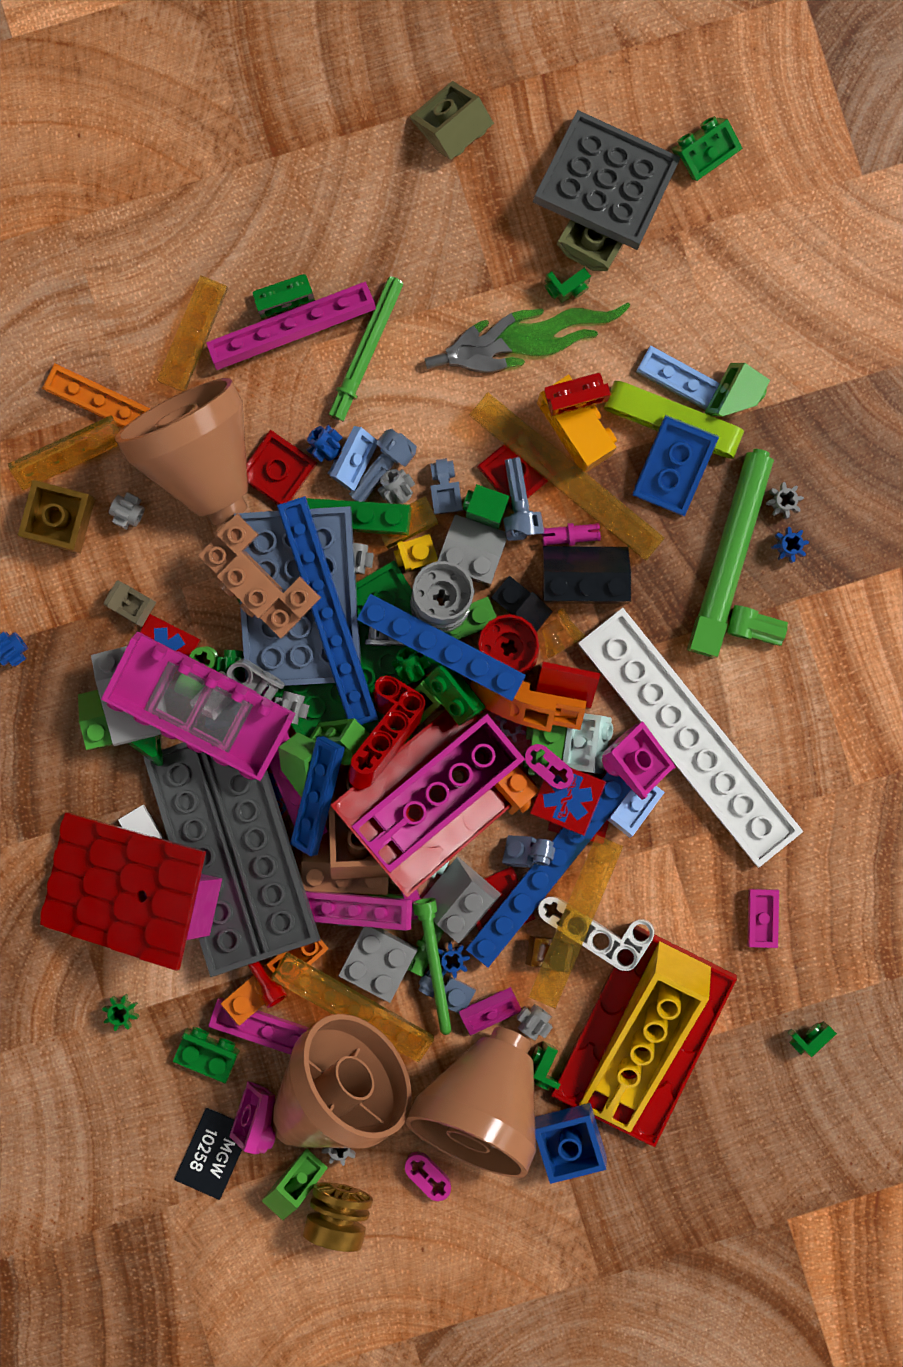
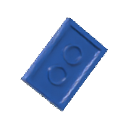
M665 415L632 492V496L685 516L719 436Z

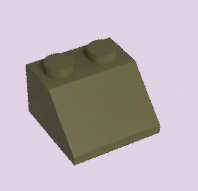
M451 81L410 116L412 122L434 148L450 160L462 154L470 143L482 137L487 129L494 124L479 96L454 81Z

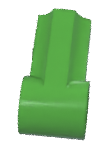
M734 605L726 633L743 639L751 640L753 638L769 644L782 646L786 637L788 622L761 615L759 611L748 607Z

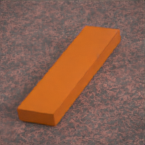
M55 363L42 388L44 391L122 428L150 409Z

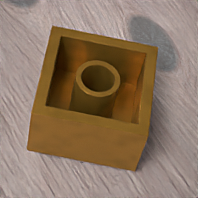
M32 480L18 536L26 540L81 554L95 498L86 493Z

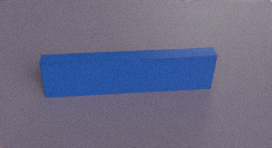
M324 736L316 738L290 842L292 846L309 856L318 855L345 747Z

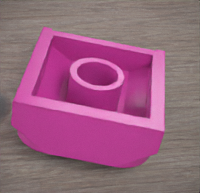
M643 721L623 733L602 755V763L605 770L613 776L620 775L641 800L647 798V794L671 770L676 768Z
M250 1081L247 1082L229 1137L244 1152L264 1154L273 1147L276 1135L271 1125L275 1095L269 1089Z

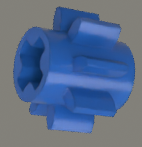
M329 425L325 429L322 426L316 427L308 435L307 442L311 446L306 450L320 462L324 458L327 461H331L341 452L342 445L339 441L343 437Z
M787 527L785 529V536L781 533L774 535L779 541L771 549H777L780 553L778 560L788 557L789 562L793 563L796 559L795 554L799 557L806 555L802 549L803 546L809 544V541H803L801 537L803 530L792 533L791 527ZM792 539L795 549L788 551L786 549L788 545L786 541Z
M3 631L0 633V663L3 666L10 663L11 666L16 667L26 659L23 652L28 647L16 632L9 635L8 632Z
M449 941L448 949L445 951L442 948H438L439 954L442 955V959H440V963L443 966L442 975H445L448 971L452 973L455 979L457 971L460 969L467 972V967L463 965V961L469 960L470 955H462L463 944L459 945L458 948H454L451 941ZM448 954L452 957L454 954H457L459 964L453 963L451 966H448L445 956Z

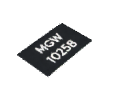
M206 1108L174 1180L220 1200L242 1151L229 1137L235 1120Z

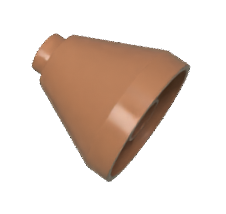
M230 378L216 379L181 392L144 412L128 423L116 435L115 441L128 463L196 515H207L212 525L228 522L234 517V513H243L248 506L243 498L248 491L243 401Z
M346 1014L330 1015L321 1019L305 1031L293 1047L273 1106L271 1123L273 1132H275L276 1137L282 1143L297 1147L368 1148L379 1144L403 1126L410 1112L412 1092L405 1064L389 1039L367 1021Z
M495 1027L491 1037L480 1038L415 1097L405 1121L407 1127L431 1146L464 1163L506 1177H525L536 1153L533 1059L528 1055L531 1042L515 1031L503 1027Z

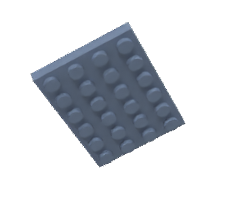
M351 507L310 509L361 663ZM279 511L234 513V516L240 514L241 518L259 534L244 551L286 591L300 577ZM240 607L244 659L273 674L285 686L335 683L311 609L281 639L261 618L256 616L251 618ZM245 669V681H246V680H248L249 673H248V671Z

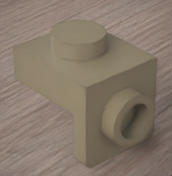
M117 580L113 588L110 589L103 604L142 627L157 602Z

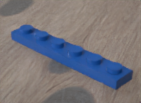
M372 594L369 595L357 618L358 621L511 701L514 700L526 677L525 674Z

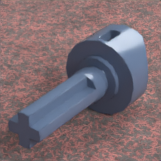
M388 429L376 441V444L381 448L382 454L378 456L360 479L355 491L349 493L354 500L364 502L380 483L383 474L392 468L394 462L406 467L415 456L417 446L402 433Z
M520 457L505 460L512 510L514 512L511 516L503 519L507 540H523L527 535L544 534L541 512L529 511Z

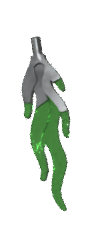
M627 302L619 308L608 312L570 308L553 318L532 324L519 322L540 317L543 315L544 310H521L510 313L502 318L485 335L479 337L482 331L489 325L488 320H483L466 330L454 345L446 349L445 353L424 358L427 369L449 364V366H457L480 373H494L510 367L523 366L525 361L520 358L493 359L492 357L501 353H516L529 356L556 354L584 338H596L598 335L597 331L583 329L564 337H554L559 331L577 324L609 323L622 316L629 309L630 303Z

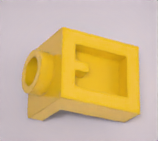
M430 534L406 542H397L399 549L394 551L398 567L404 566L406 572L438 562Z

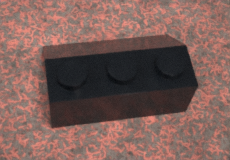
M543 546L542 601L544 603L559 604L630 603L631 566L629 547Z

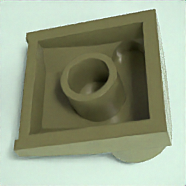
M572 220L569 221L557 242L559 248L568 258L592 271H608L624 245Z

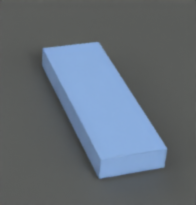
M651 345L636 371L638 374L704 410L707 409L720 384Z

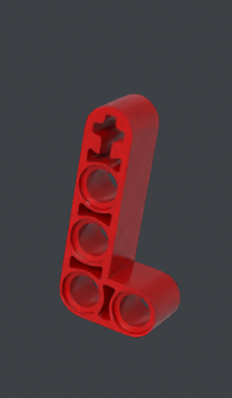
M382 676L377 679L372 695L376 710L385 716L351 759L348 780L353 787L358 789L369 788L375 782L422 719L425 707L423 695L391 676ZM374 748H380V749H382V750H384V751H378V750H375Z

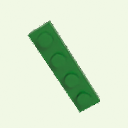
M306 498L310 509L350 506L353 532L409 536L412 510L410 505Z

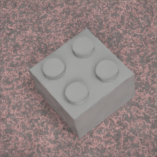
M363 927L339 977L390 1003L417 952V947L382 928Z

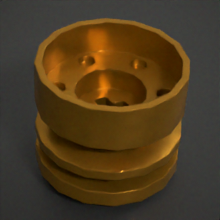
M330 1182L314 1184L313 1195L315 1197L311 1198L310 1207L317 1212L307 1214L303 1237L307 1241L326 1249L342 1252L361 1250L366 1227L358 1221L369 1219L370 1213L367 1209L372 1207L373 1197L360 1189L345 1184Z

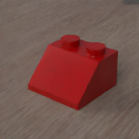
M543 661L540 663L535 692L586 701V708L591 709L601 673Z

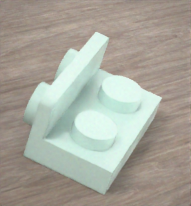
M584 713L580 730L567 728L563 762L578 771L603 774L605 768L602 763V755L608 748V742L613 735L612 718Z

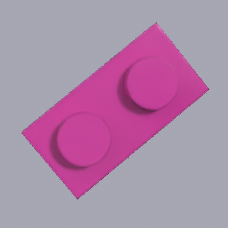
M749 889L747 946L778 948L779 890Z
M510 987L478 1003L469 1005L467 1008L459 1011V1014L471 1036L520 1013L522 1009Z

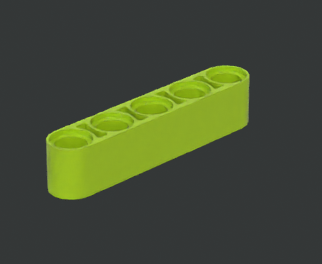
M616 380L613 382L610 398L604 405L606 411L659 431L664 416L668 415L718 435L719 439L712 453L730 459L735 457L744 434V430L740 427L628 383Z

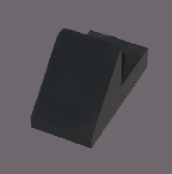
M510 575L491 597L508 613L523 617L531 623L536 632L553 613L535 593H530Z

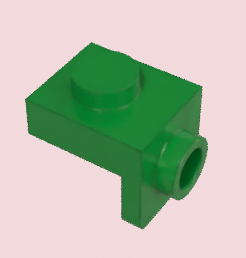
M584 267L561 284L553 272L550 271L546 274L545 281L547 284L545 288L553 299L558 298L563 303L571 296L578 298L589 289L587 285L590 282L591 275Z
M545 1041L542 1042L541 1047L537 1046L531 1056L534 1064V1084L546 1090H549L550 1086L559 1089L561 1084L555 1078L547 1075L558 1050Z

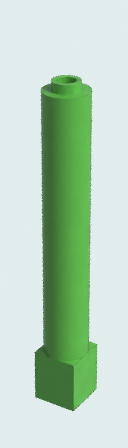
M753 449V452L746 453L698 617H696L687 647L688 651L711 658L719 656L728 625L726 622L774 459L769 457L770 453L765 450Z

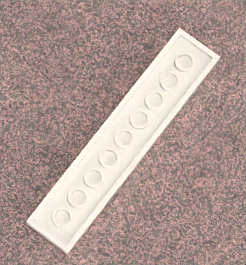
M621 608L578 643L579 647L637 719L645 723L678 770L758 868L803 832L624 608Z

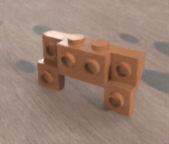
M236 514L198 556L222 581L219 584L222 590L230 597L235 595L242 602L240 607L251 618L254 616L261 618L282 639L322 597L302 577H299L285 591L244 551L259 534L241 518L240 514Z

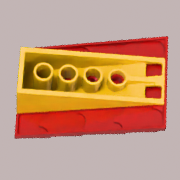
M637 925L633 929V935L637 940L644 941L650 935L649 931ZM654 934L650 945L632 970L622 971L613 966L557 1080L561 1085L559 1089H553L551 1096L572 1107L591 1103L596 1119L646 1144L656 1147L737 981V975ZM622 949L618 955V960L623 965H629L634 961V955L630 950Z

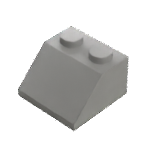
M455 515L438 562L447 561L455 563L466 570L472 581L490 587L507 540L505 531Z
M456 857L423 898L436 899L437 912H435L436 917L433 920L436 925L459 944L499 898L501 893L463 860Z

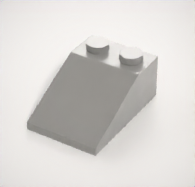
M127 646L91 655L100 699ZM163 696L157 708L167 712ZM101 700L114 746L161 735L160 730L154 726L142 725L134 720V716L124 711H115L107 706V702Z

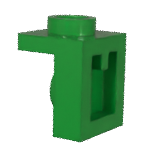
M824 1021L821 1024L816 1023L811 1026L805 1033L807 1037L804 1040L793 1029L787 1032L793 1038L789 1043L800 1055L806 1052L811 1058L837 1034Z

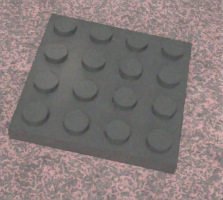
M577 110L534 196L533 203L638 250L680 157Z

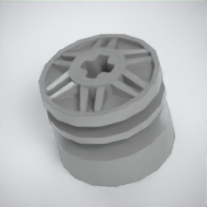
M447 561L433 562L422 568L415 577L410 600L412 616L445 633L457 629L466 620L474 595L472 579L466 570L455 563ZM437 598H443L444 606L438 605Z

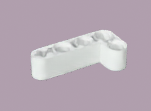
M556 896L543 899L538 907L539 915L545 922L622 971L632 970L638 964L655 934L654 927L648 920L638 919L629 926L621 938ZM556 902L558 904L556 909L562 914L566 913V909L571 911L564 919L563 926L558 923L562 919L560 916L553 914L549 917L547 915L548 909L545 907L546 904L551 905ZM573 917H579L583 920L585 928L581 933H574L570 930L569 922ZM643 924L648 927L650 935L646 940L640 941L634 937L633 929L636 925ZM603 933L608 936L609 945L607 948L599 949L594 945L593 938L596 934ZM620 950H630L634 955V961L629 965L621 964L618 960Z

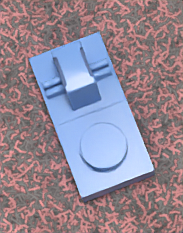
M354 426L341 450L339 458L334 459L328 471L330 477L347 490L355 491L377 447V439L362 427Z
M655 786L647 794V798L641 800L631 789L608 818V821L631 838L665 792Z

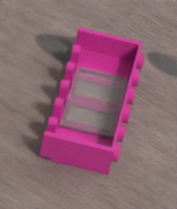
M138 631L131 638L101 700L107 702L109 708L118 712L124 711L134 716V720L146 726L152 725L159 729L160 733L170 739L177 738L187 743L186 746L189 749L198 753L204 752L212 756L216 763L222 766L229 765L239 770L243 777L259 781L264 776L296 714L259 695L256 691Z

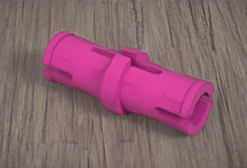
M567 523L565 527L544 528V534H542L543 546L564 543L573 546L575 542L600 541V525L596 523L574 526L573 523Z

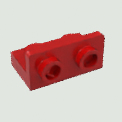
M600 373L558 383L544 389L551 417L607 402L611 395L608 383H603Z

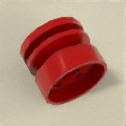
M508 614L494 618L483 628L478 642L479 651L525 675L529 674L537 663L540 647L538 634L532 624L523 617ZM510 643L514 644L516 653H510L509 656H505L502 647H508Z

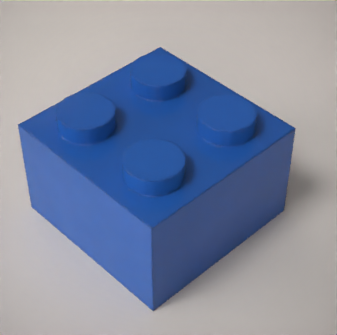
M591 1103L535 1117L536 1140L550 1184L606 1170L607 1155Z

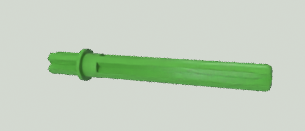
M390 276L387 279L376 304V309L372 313L340 387L336 388L338 393L328 414L336 420L344 422L353 399L356 400L358 397L356 392L403 287V282L396 277Z

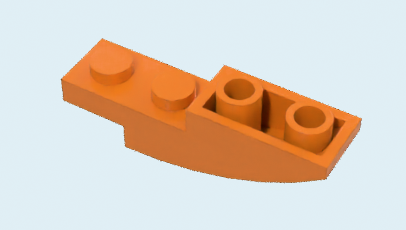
M471 681L470 688L484 704L485 709L505 719L547 732H551L552 725L577 730L581 729L586 701L530 691L529 682L522 683L514 700L511 701L477 682Z
M321 940L276 955L263 968L272 982H276L277 985H281L284 988L329 948ZM252 975L220 1003L238 1026L265 1004L261 998L263 995L261 993L262 987L255 976Z

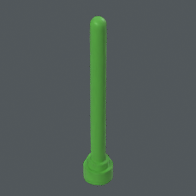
M423 898L413 902L414 914L418 916V920L422 921L440 1032L443 1035H448L451 1032V1023L433 918L436 917L435 912H437L436 899Z

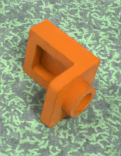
M519 766L494 785L511 804L512 808L508 811L511 815L518 810L522 813L527 811L535 803L533 797L540 791Z

